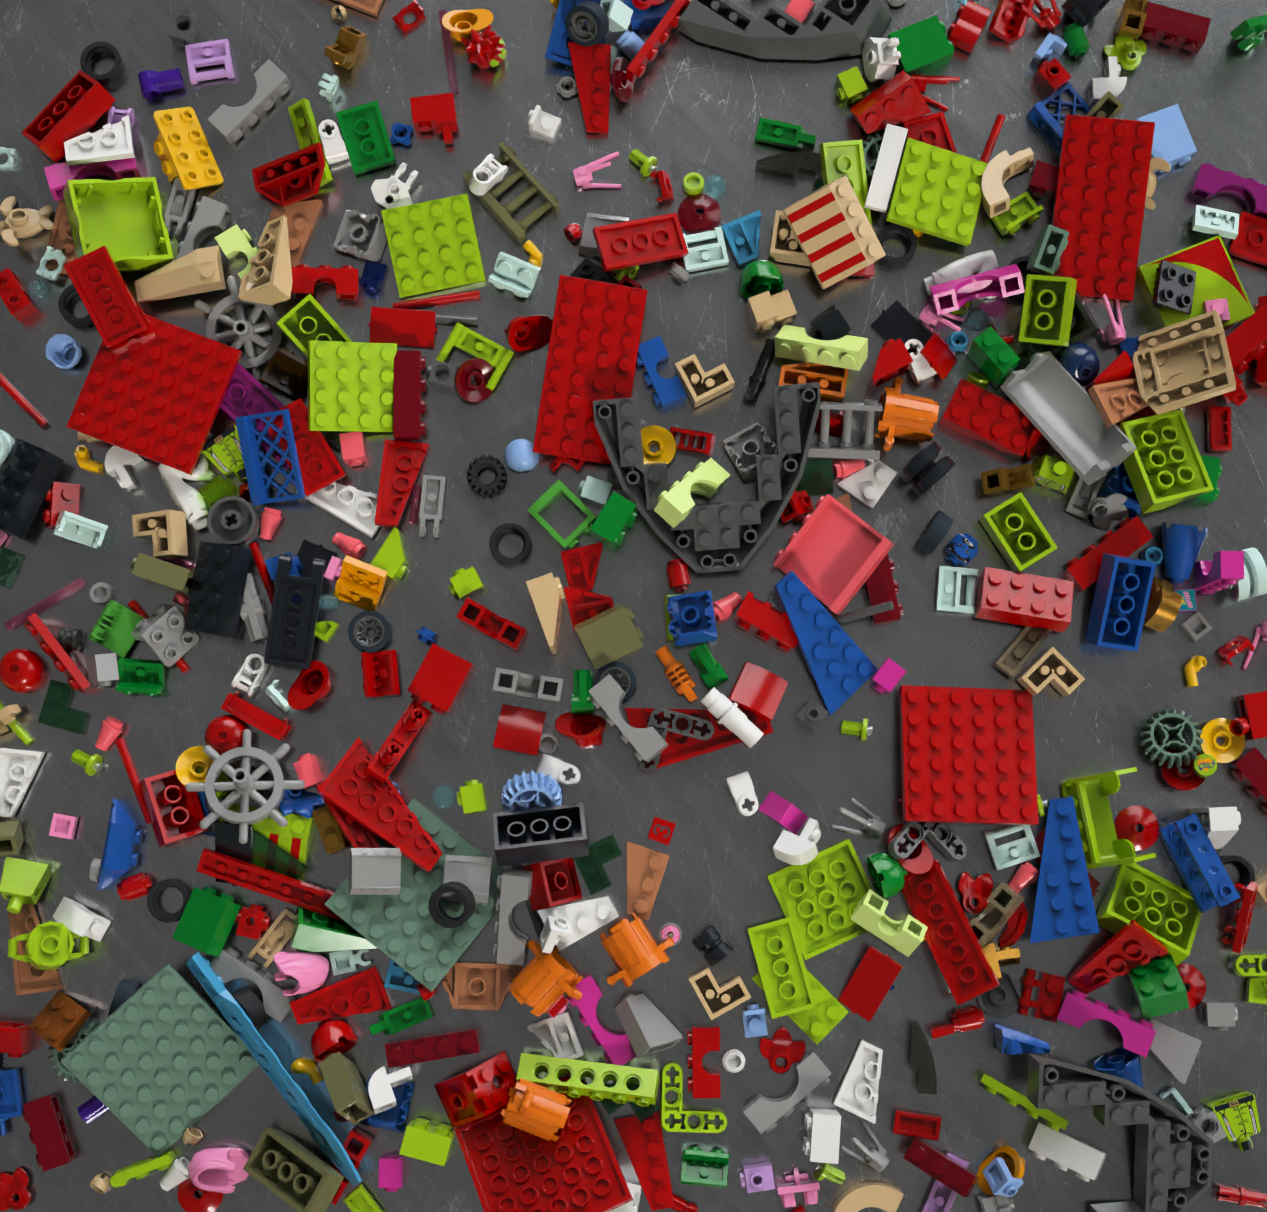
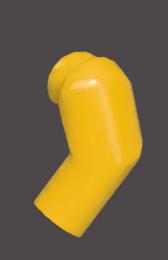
M528 240L522 246L529 254L528 263L541 268L543 254L531 240Z
M78 445L75 448L74 455L79 467L101 473L103 463L92 460L87 447Z
M1196 655L1185 665L1184 673L1187 687L1198 686L1197 673L1207 664L1204 656Z
M299 1058L291 1064L293 1073L308 1074L313 1085L324 1080L316 1063L312 1060Z

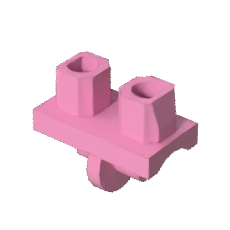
M793 1168V1175L785 1176V1182H794L795 1185L776 1188L783 1208L796 1206L794 1193L803 1192L805 1205L817 1204V1190H820L819 1182L800 1185V1181L808 1180V1173L799 1174L798 1168Z

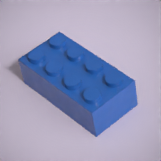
M1103 553L1085 641L1096 646L1138 652L1157 563Z

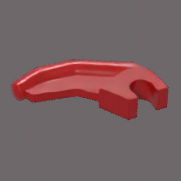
M1024 902L1020 904L1007 921V927L999 938L1000 943L998 945L1000 948L1013 946L1024 933L1028 918Z

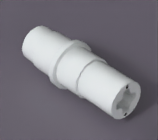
M715 687L700 701L718 719L717 722L719 724L722 723L727 729L736 734L749 748L756 744L764 733L737 707L738 704L732 703Z

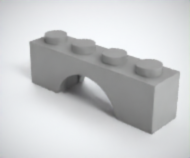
M270 59L254 73L257 89L254 97L247 104L239 107L222 104L208 118L212 128L229 144L240 139L243 131L249 125H254L258 121L259 116L264 111H268L273 106L274 101L279 96L285 95L291 86L288 76Z
M205 196L202 197L201 202H197L194 210L195 216L187 225V234L184 241H181L178 246L176 259L198 249L200 242L207 235L213 232L224 231L232 213L227 204Z
M610 674L589 690V693L592 695L589 698L597 709L602 707L606 712L603 717L611 726L615 724L620 729V732L617 734L626 744L630 742L635 749L632 752L640 762L644 759L649 763L669 746L653 726L643 729L635 728L625 721L621 707L626 693Z
M505 868L502 876H498L497 889H501L500 898L498 897L496 901V911H499V920L496 919L495 933H498V942L495 941L493 954L497 955V964L524 966L527 960L529 937L521 933L514 925L512 910L518 903L528 900L532 890L533 871Z
M224 947L220 956H215L210 963V968L215 975H219L224 984L236 978L251 980L261 990L266 1014L280 1023L285 1021L292 1011L289 1002L299 998V996H284L281 990L294 988L287 984L282 986L277 981H274L273 974L269 972L264 974L258 970V964L250 959L245 961L239 957L240 952L236 949Z
M810 1050L800 1061L794 1064L797 1079L794 1088L789 1094L778 1099H770L759 1094L742 1108L743 1113L760 1134L764 1131L769 1133L777 1126L776 1121L782 1116L784 1118L788 1117L795 1110L793 1106L799 1101L804 1103L812 1096L811 1091L817 1086L821 1088L829 1082V1076L832 1073L813 1050Z

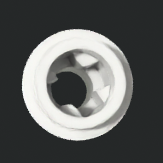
M185 1157L176 1159L159 1181L161 1188L169 1191L189 1178L188 1165L190 1161Z

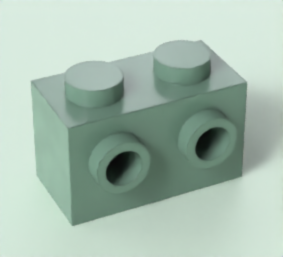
M1050 224L1041 227L1026 269L1044 276L1054 275L1059 268L1061 254L1068 244L1069 232Z

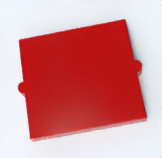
M936 332L931 335L920 351L930 367L936 371L942 380L946 378L958 360Z

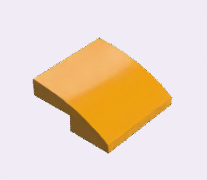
M346 555L342 563L340 577L336 582L334 598L367 611H376L388 572Z

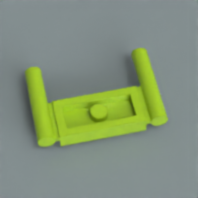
M456 322L436 361L445 362L453 346L474 358L487 361L493 368H496L485 386L493 391L514 352Z

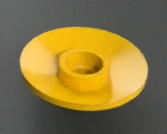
M652 425L643 428L644 463L667 462L668 465L676 453V442L673 435L661 426ZM653 445L658 447V451L655 453L650 451V447Z
M1217 718L1209 721L1202 728L1200 736L1203 739V743L1200 745L1203 753L1211 755L1218 763L1234 761L1241 755L1245 746V736H1234L1229 729L1231 720L1227 718ZM1218 737H1221L1223 739V743L1221 745L1217 744L1216 739Z
M204 746L191 747L179 756L176 762V775L184 786L187 783L205 782L206 775L213 761L203 752ZM199 767L204 769L200 774L195 772Z

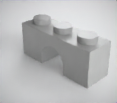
M496 668L493 691L561 703L564 679L543 675L535 676L520 673L519 671Z

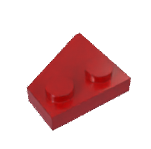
M602 542L561 551L569 587L593 591L603 548Z
M563 587L574 630L575 625L614 607L611 596Z

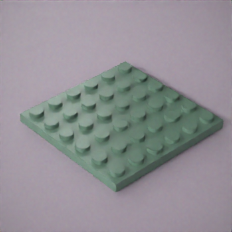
M413 798L407 807L415 814L420 825L428 832L443 853L429 873L425 872L402 855L401 890L399 895H350L348 876L325 903V906L432 992L497 912L496 901L498 897L500 898L501 889H497L498 876H502L504 871L492 862L488 902L475 904L472 916L465 923L456 928H444L437 924L429 912V899L432 893L443 884L446 855L486 856ZM382 839L377 841L380 847L393 848ZM440 898L441 908L446 915L453 918L462 915L464 911L463 902L441 901Z
M169 963L61 1059V1063L157 1157L183 1135L186 1128L190 1129L259 1066L251 1052L230 1025Z

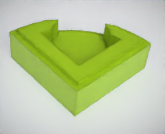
M333 621L318 622L315 635L327 643L339 627V624Z

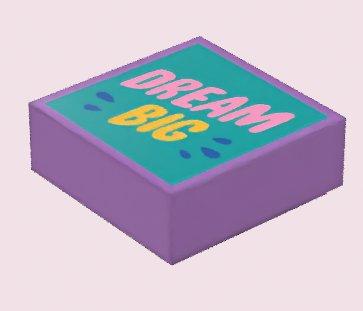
M1174 589V592L1182 596L1179 612L1197 611L1196 589Z

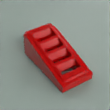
M670 427V433L673 435L675 442L677 433L681 434L679 445H676V451L712 458L716 436L713 433ZM686 435L689 436L687 447L684 446ZM695 437H698L697 447L693 448ZM704 439H707L706 445H705V450H704V449H702L703 443H704Z

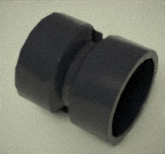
M715 924L709 926L691 941L699 952L705 953L704 958L711 967L718 964L734 950L727 939L721 938L722 933Z

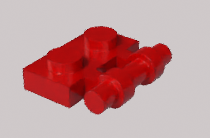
M1027 968L1026 977H1023L1022 984H1024L1022 997H1019L1018 1000L1020 1005L1018 1014L1027 1016L1029 1007L1034 1008L1032 1017L1057 1023L1066 977L1041 972L1039 981L1035 980L1036 970ZM1033 987H1038L1036 1001L1030 1000Z

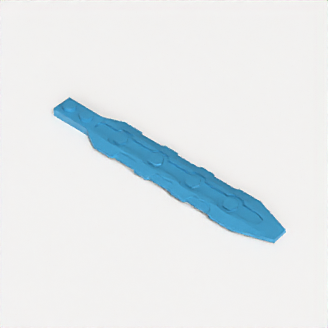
M199 952L188 960L186 965L213 1000L224 1019L251 1052L255 1061L273 1082L291 1110L298 1116L324 1155L353 1186L360 1183L362 1179L341 1142L314 1109L299 1085L286 1071L280 1059L261 1037L238 1002L224 987L222 978L219 975H215L210 968L209 960L205 956H201Z

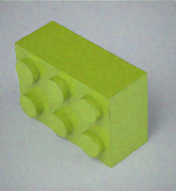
M1027 274L1019 342L1068 347L1077 285L1076 279Z
M311 294L307 295L275 324L306 359H308L309 340L353 342Z
M1022 492L987 512L979 519L1014 572L1023 571L1058 548Z

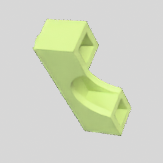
M784 324L775 336V356L859 371L868 358V338L846 335L836 340H818L808 336L803 327Z
M712 458L705 463L701 461L694 468L693 472L688 471L683 476L681 482L677 480L670 487L669 492L664 490L657 498L659 503L654 511L674 528L688 516L695 503L692 500L691 494H701L711 498L722 489L731 475Z

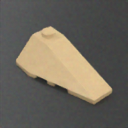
M283 215L266 223L258 241L259 251L256 256L250 259L249 263L252 266L249 273L244 274L242 277L239 299L272 306L290 299L293 279L287 218Z
M219 245L196 249L134 281L138 303L226 289Z

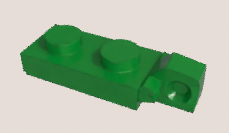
M761 117L755 141L802 150L803 147L814 149L817 136L806 134L807 130L802 129V126Z
M422 997L382 1013V1015L378 1016L380 1022L369 1026L372 1035L384 1031L385 1036L392 1035L434 1017L428 1000L423 1001Z

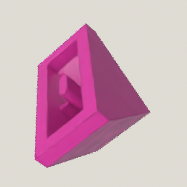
M772 791L769 792L758 809L795 835L808 818L806 814L792 803Z

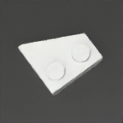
M877 461L843 479L837 484V487L849 493L850 496L872 510L897 472L881 461Z
M570 1011L557 1015L555 1018L549 1017L527 1025L528 1030L533 1032L541 1040V1043L553 1052L554 1057L576 1059L584 1055Z

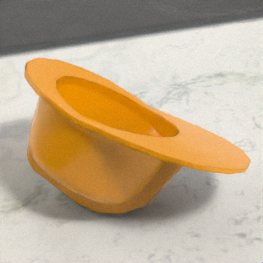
M486 9L453 10L443 16L442 25L450 31L452 38L461 41V38H471V29L480 32V30L491 24L494 18L493 13Z
M1002 1146L980 1165L977 1175L980 1177L977 1182L984 1193L994 1195L982 1171L995 1157L1003 1158L1012 1177L1023 1178L1026 1160L1020 1157L1014 1148Z

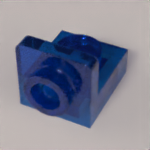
M366 260L362 278L359 277L358 280L360 287L369 293L382 292L388 266Z

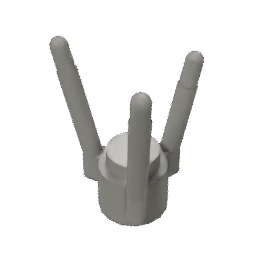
M852 798L851 802L869 816L867 819L842 807L839 809L840 812L864 824L862 830L865 832L832 825V829L862 836L869 840L872 837L877 840L881 837L886 824L880 821L881 817L873 814L857 800Z
M857 1116L877 1150L875 1148L869 1150L855 1137L852 1138V1141L866 1154L865 1159L844 1146L841 1147V1150L865 1165L869 1170L873 1169L876 1173H880L890 1161L885 1156L887 1151L880 1145L865 1120Z

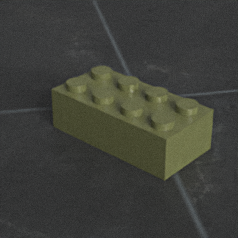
M268 1127L265 1128L243 1170L297 1212H326L344 1179L343 1175L287 1133Z

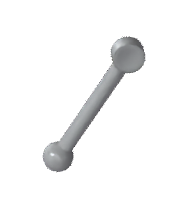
M992 317L985 319V324L974 339L984 332L989 325L994 323ZM972 342L963 351L965 355H968Z

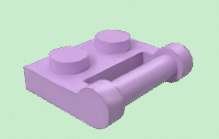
M228 38L185 45L189 77L192 85L199 84L200 81L235 78ZM225 64L224 69L199 73L196 70L199 67Z

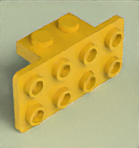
M182 107L155 111L153 119L158 128L159 135L153 147L155 154L159 156L162 163V171L167 175L169 182H174L175 178L178 177L185 190L221 185L223 177L192 107Z

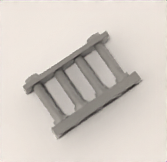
M865 399L864 403L820 401V442H817V445H810L808 457L879 460L880 449L873 444L875 411H882V403H878V400ZM830 409L844 410L842 442L839 446L831 445L829 442ZM853 410L866 411L865 438L862 446H853V443H851Z

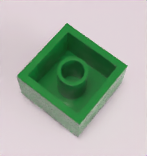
M613 491L590 528L591 537L613 550L616 545L620 547L627 536L625 535L627 527L632 528L638 518L637 505Z
M1172 956L1151 961L1143 966L1140 964L1130 969L1128 973L1130 986L1143 1020L1189 1008L1186 988Z

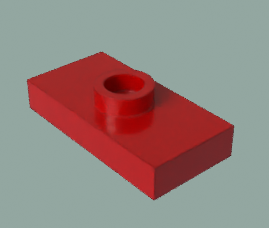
M1231 406L1207 407L1208 451L1232 450Z
M895 1109L892 1133L939 1141L942 1118Z

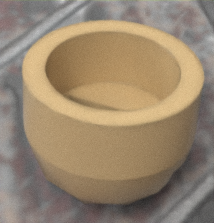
M342 5L332 7L330 12L332 20L337 24L344 23L348 18L346 8ZM339 9L342 14V17L338 18L336 10Z
M193 1126L190 1129L186 1128L182 1136L183 1143L185 1145L189 1143V1147H194L201 1141L203 1134Z
M98 1174L92 1179L89 1186L95 1191L105 1194L110 1186V1179L108 1176L104 1177V1174Z

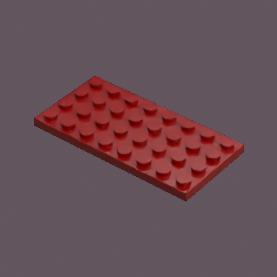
M1065 115L1052 225L1068 231L1069 235L1067 238L1068 244L1059 259V268L1054 275L1050 276L1076 279V292L1082 297L1103 298L1102 296L1106 294L1108 299L1133 301L1155 122Z
M559 275L532 452L612 465L595 426L593 401L631 397L648 290Z

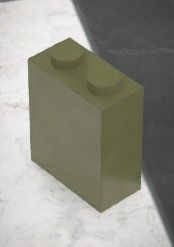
M139 553L138 557L133 559L131 574L142 580L190 596L194 576L193 571Z
M622 603L574 626L595 670L643 647L641 640L644 639V636L639 626L635 628L631 621L635 617L630 607L625 608Z
M340 1052L332 1053L325 1060L319 1062L334 1108L338 1114L354 1125L375 1114L359 1070L353 1062Z

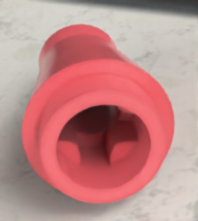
M835 458V461H831L830 468L834 478L843 479L864 469L865 462L864 459Z
M264 506L263 511H261L260 538L273 540V536L282 519L281 510Z
M337 532L332 539V543L345 555L360 560L366 551V545L363 544L362 540Z
M736 591L713 602L714 615L718 622L726 621L738 605L743 602L742 597Z
M107 716L106 720L102 721L95 746L100 750L107 751L109 746L122 733L123 722L114 717Z
M1027 861L1025 864L1020 865L1008 885L1020 893L1038 880L1040 872Z

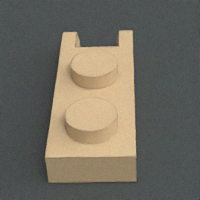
M286 907L247 956L251 960L258 953L267 960L262 966L264 971L274 961L273 956L281 952L291 939L295 914Z

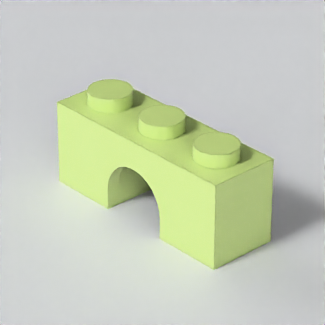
M236 224L216 236L215 240L230 262L239 257L248 259L246 268L237 273L242 280L243 275L248 274L252 265L249 263L251 257L256 256L259 250L256 246L252 248L249 244V241L252 239L246 229L240 230Z
M869 889L856 905L850 919L909 957L921 944L928 927L909 914L901 921L890 919L885 914L889 901Z

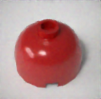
M26 648L9 651L0 661V681L9 690L17 693L34 691L43 683L46 676L45 662L37 652Z
M222 715L214 718L205 730V744L210 745L221 756L231 749L242 747L243 731L249 729V726L245 721L234 715Z
M323 1020L318 1023V1028L311 1036L310 1048L315 1060L319 1063L332 1053L340 1052L343 1055L356 1045L354 1041H358V1038L352 1027L342 1020Z

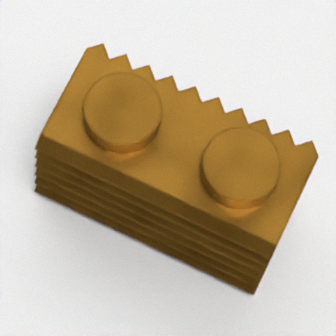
M327 806L313 811V819L316 820V827L319 828V836L322 837L321 841H323L322 845L325 846L326 854H334L351 847Z

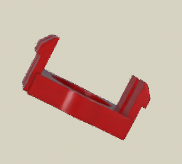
M413 0L410 5L403 8L392 18L394 23L405 34L417 27L425 19L424 9L418 6L419 3L416 0ZM407 13H412L416 17L415 21L411 24L403 21V17Z
M664 170L652 172L650 177H653L654 180L659 179L662 197L655 200L661 204L674 200L669 174Z
M1238 635L1217 651L1222 662L1233 666L1230 661L1233 656L1245 648L1253 652L1254 646L1247 637L1244 638V636Z

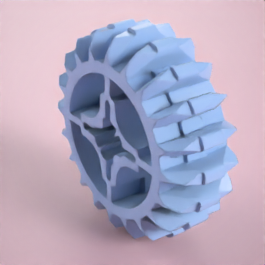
M533 770L528 774L523 771L521 776L514 774L513 779H508L506 785H503L501 794L503 811L508 812L561 805L562 793L560 785H558L556 779H552L550 774L544 776L542 770L538 774L534 773Z

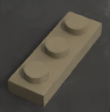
M1026 626L996 662L995 666L1013 679L1053 630Z

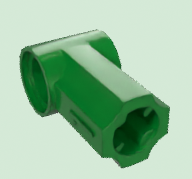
M706 643L697 646L689 652L691 659L700 672L699 675L709 691L713 687H717L729 680L719 662H716Z
M574 670V690L571 700L572 714H594V705L589 699L592 697L589 690L593 688V670Z

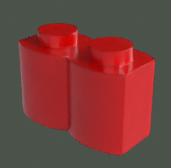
M968 0L966 5L961 4L956 14V17L959 19L956 24L952 22L947 31V35H949L948 41L950 40L954 46L971 53L992 10L971 0Z

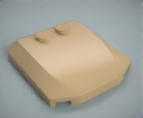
M1217 310L1139 336L1138 341L1140 344L1138 350L1133 355L1141 398L1157 415L1236 390V381L1225 332Z

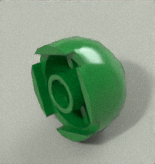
M755 260L743 268L739 278L741 294L743 293L744 298L747 300L766 291H769L770 295L782 292L784 288L780 269L773 262L767 260Z
M877 853L866 858L869 875L873 877L874 882L872 884L876 893L884 899L897 895L902 890L905 883L904 876L907 875V871L898 860L891 857L889 853Z

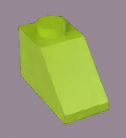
M394 527L370 565L387 571V576L396 581L398 577L401 579L405 574L407 559L401 532Z

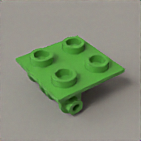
M110 599L89 633L88 638L125 658L136 640L131 632L136 629L135 625L145 618Z

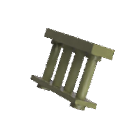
M501 141L498 144L501 155L495 160L501 165L508 160L516 170L492 190L489 189L486 194L476 196L521 245L527 240L526 228L549 208L555 214H558L560 212V202L552 192L549 194L516 158L517 154L510 145L506 147ZM469 169L462 174L463 181L468 187L472 172ZM522 176L530 186L510 203L501 206L497 201L498 196ZM536 192L544 202L523 220L516 222L511 217L512 212Z

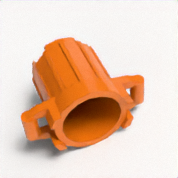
M895 378L892 387L884 386L883 390H885V393H881L879 400L883 408L879 413L877 434L874 433V437L884 439L883 449L885 451L891 450L894 443L893 437L922 443L925 441L931 442L934 435L931 430L934 422L937 423L938 402L930 398L900 393L903 383L901 378Z
M635 912L631 914L632 921L629 922L627 918L620 920L607 929L610 935L607 937L603 933L599 935L602 945L619 970L613 975L607 976L606 982L609 985H614L616 981L621 979L625 987L633 985L632 981L647 973L658 964H665L670 960L664 950L672 947L674 940L672 938H665L664 942L657 945Z
M530 940L527 943V947L533 952L535 957L518 974L510 986L512 988L510 992L521 1005L525 1003L529 1007H533L530 1013L537 1017L546 1013L565 992L569 997L580 1000L582 992L576 986L583 979L582 975L579 977L573 966L559 953L560 951L557 946L554 945L551 954L544 953L539 943Z
M519 1078L515 1087L510 1088L508 1093L510 1099L506 1110L502 1109V1122L545 1140L557 1141L559 1136L554 1135V1133H557L560 1127H564L570 1108L565 1106V1104L569 1105L572 1100L567 1099L563 1094Z

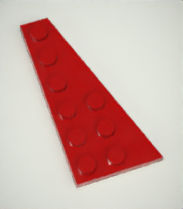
M624 708L629 725L641 729L647 728L650 715L655 710L653 708ZM668 709L711 722L714 727V734L709 740L702 741L667 731L665 741L669 746L661 752L657 768L743 741L722 723L719 724L717 722L718 719L708 710ZM741 710L764 733L763 736L773 733L770 721L767 722L750 710L746 712ZM660 712L659 715H654L657 724L661 725L662 721L669 722L667 727L672 728V721L675 715L670 714V719L665 718L663 712ZM679 718L675 725L678 730L684 731L688 728L689 723L685 718ZM692 720L690 734H694V730L700 731V736L702 737L707 733L710 734L706 724H703L702 727L695 726L697 721ZM644 759L642 760L645 763V768L655 764V761L652 760L649 763Z
M358 737L318 789L317 793L391 847L400 848L403 856L429 873L443 853L428 832L420 825L415 814L407 807L405 800L389 778L382 783L365 771L373 756L371 753H368L363 746V742Z

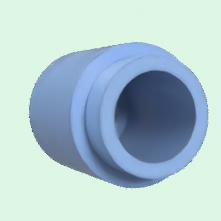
M628 29L616 40V43L619 45L618 48L631 60L634 59L645 44L636 33L630 32Z

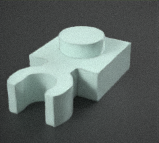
M360 949L357 954H354L353 950L329 953L333 975L357 971L356 964L358 963L362 966L371 964L372 960L364 961L362 959V954L370 950Z

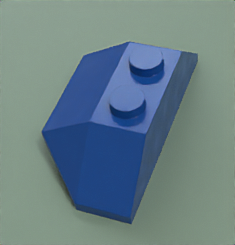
M112 799L96 890L109 889L132 872L139 861L137 847L143 838L141 824L124 800Z

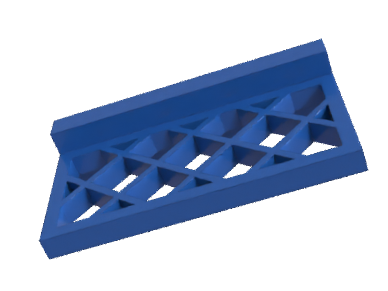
M1070 83L1060 88L1044 101L1035 104L1027 114V117L1059 155L1063 135L1060 120L1064 121L1065 115H1060L1061 107L1071 108V115H1075L1076 109L1082 110L1085 114L1091 109ZM1067 91L1072 97V103L1061 101L1064 92ZM1047 104L1056 105V114L1050 113L1045 106Z
M289 409L235 418L252 506L305 498ZM277 415L283 416L284 425L281 429L273 423ZM260 418L266 423L262 432L257 429L255 419ZM270 427L278 433L274 442L266 436ZM282 437L288 442L286 451L278 446ZM263 440L271 446L267 454L261 451L260 444ZM274 450L282 455L278 464L270 458ZM286 459L292 463L293 469L290 473L282 468ZM267 462L275 468L271 476L265 471ZM278 472L287 477L283 485L274 480ZM290 481L296 485L297 494L293 495L286 489ZM271 484L279 489L278 494L274 498L270 497L269 487Z

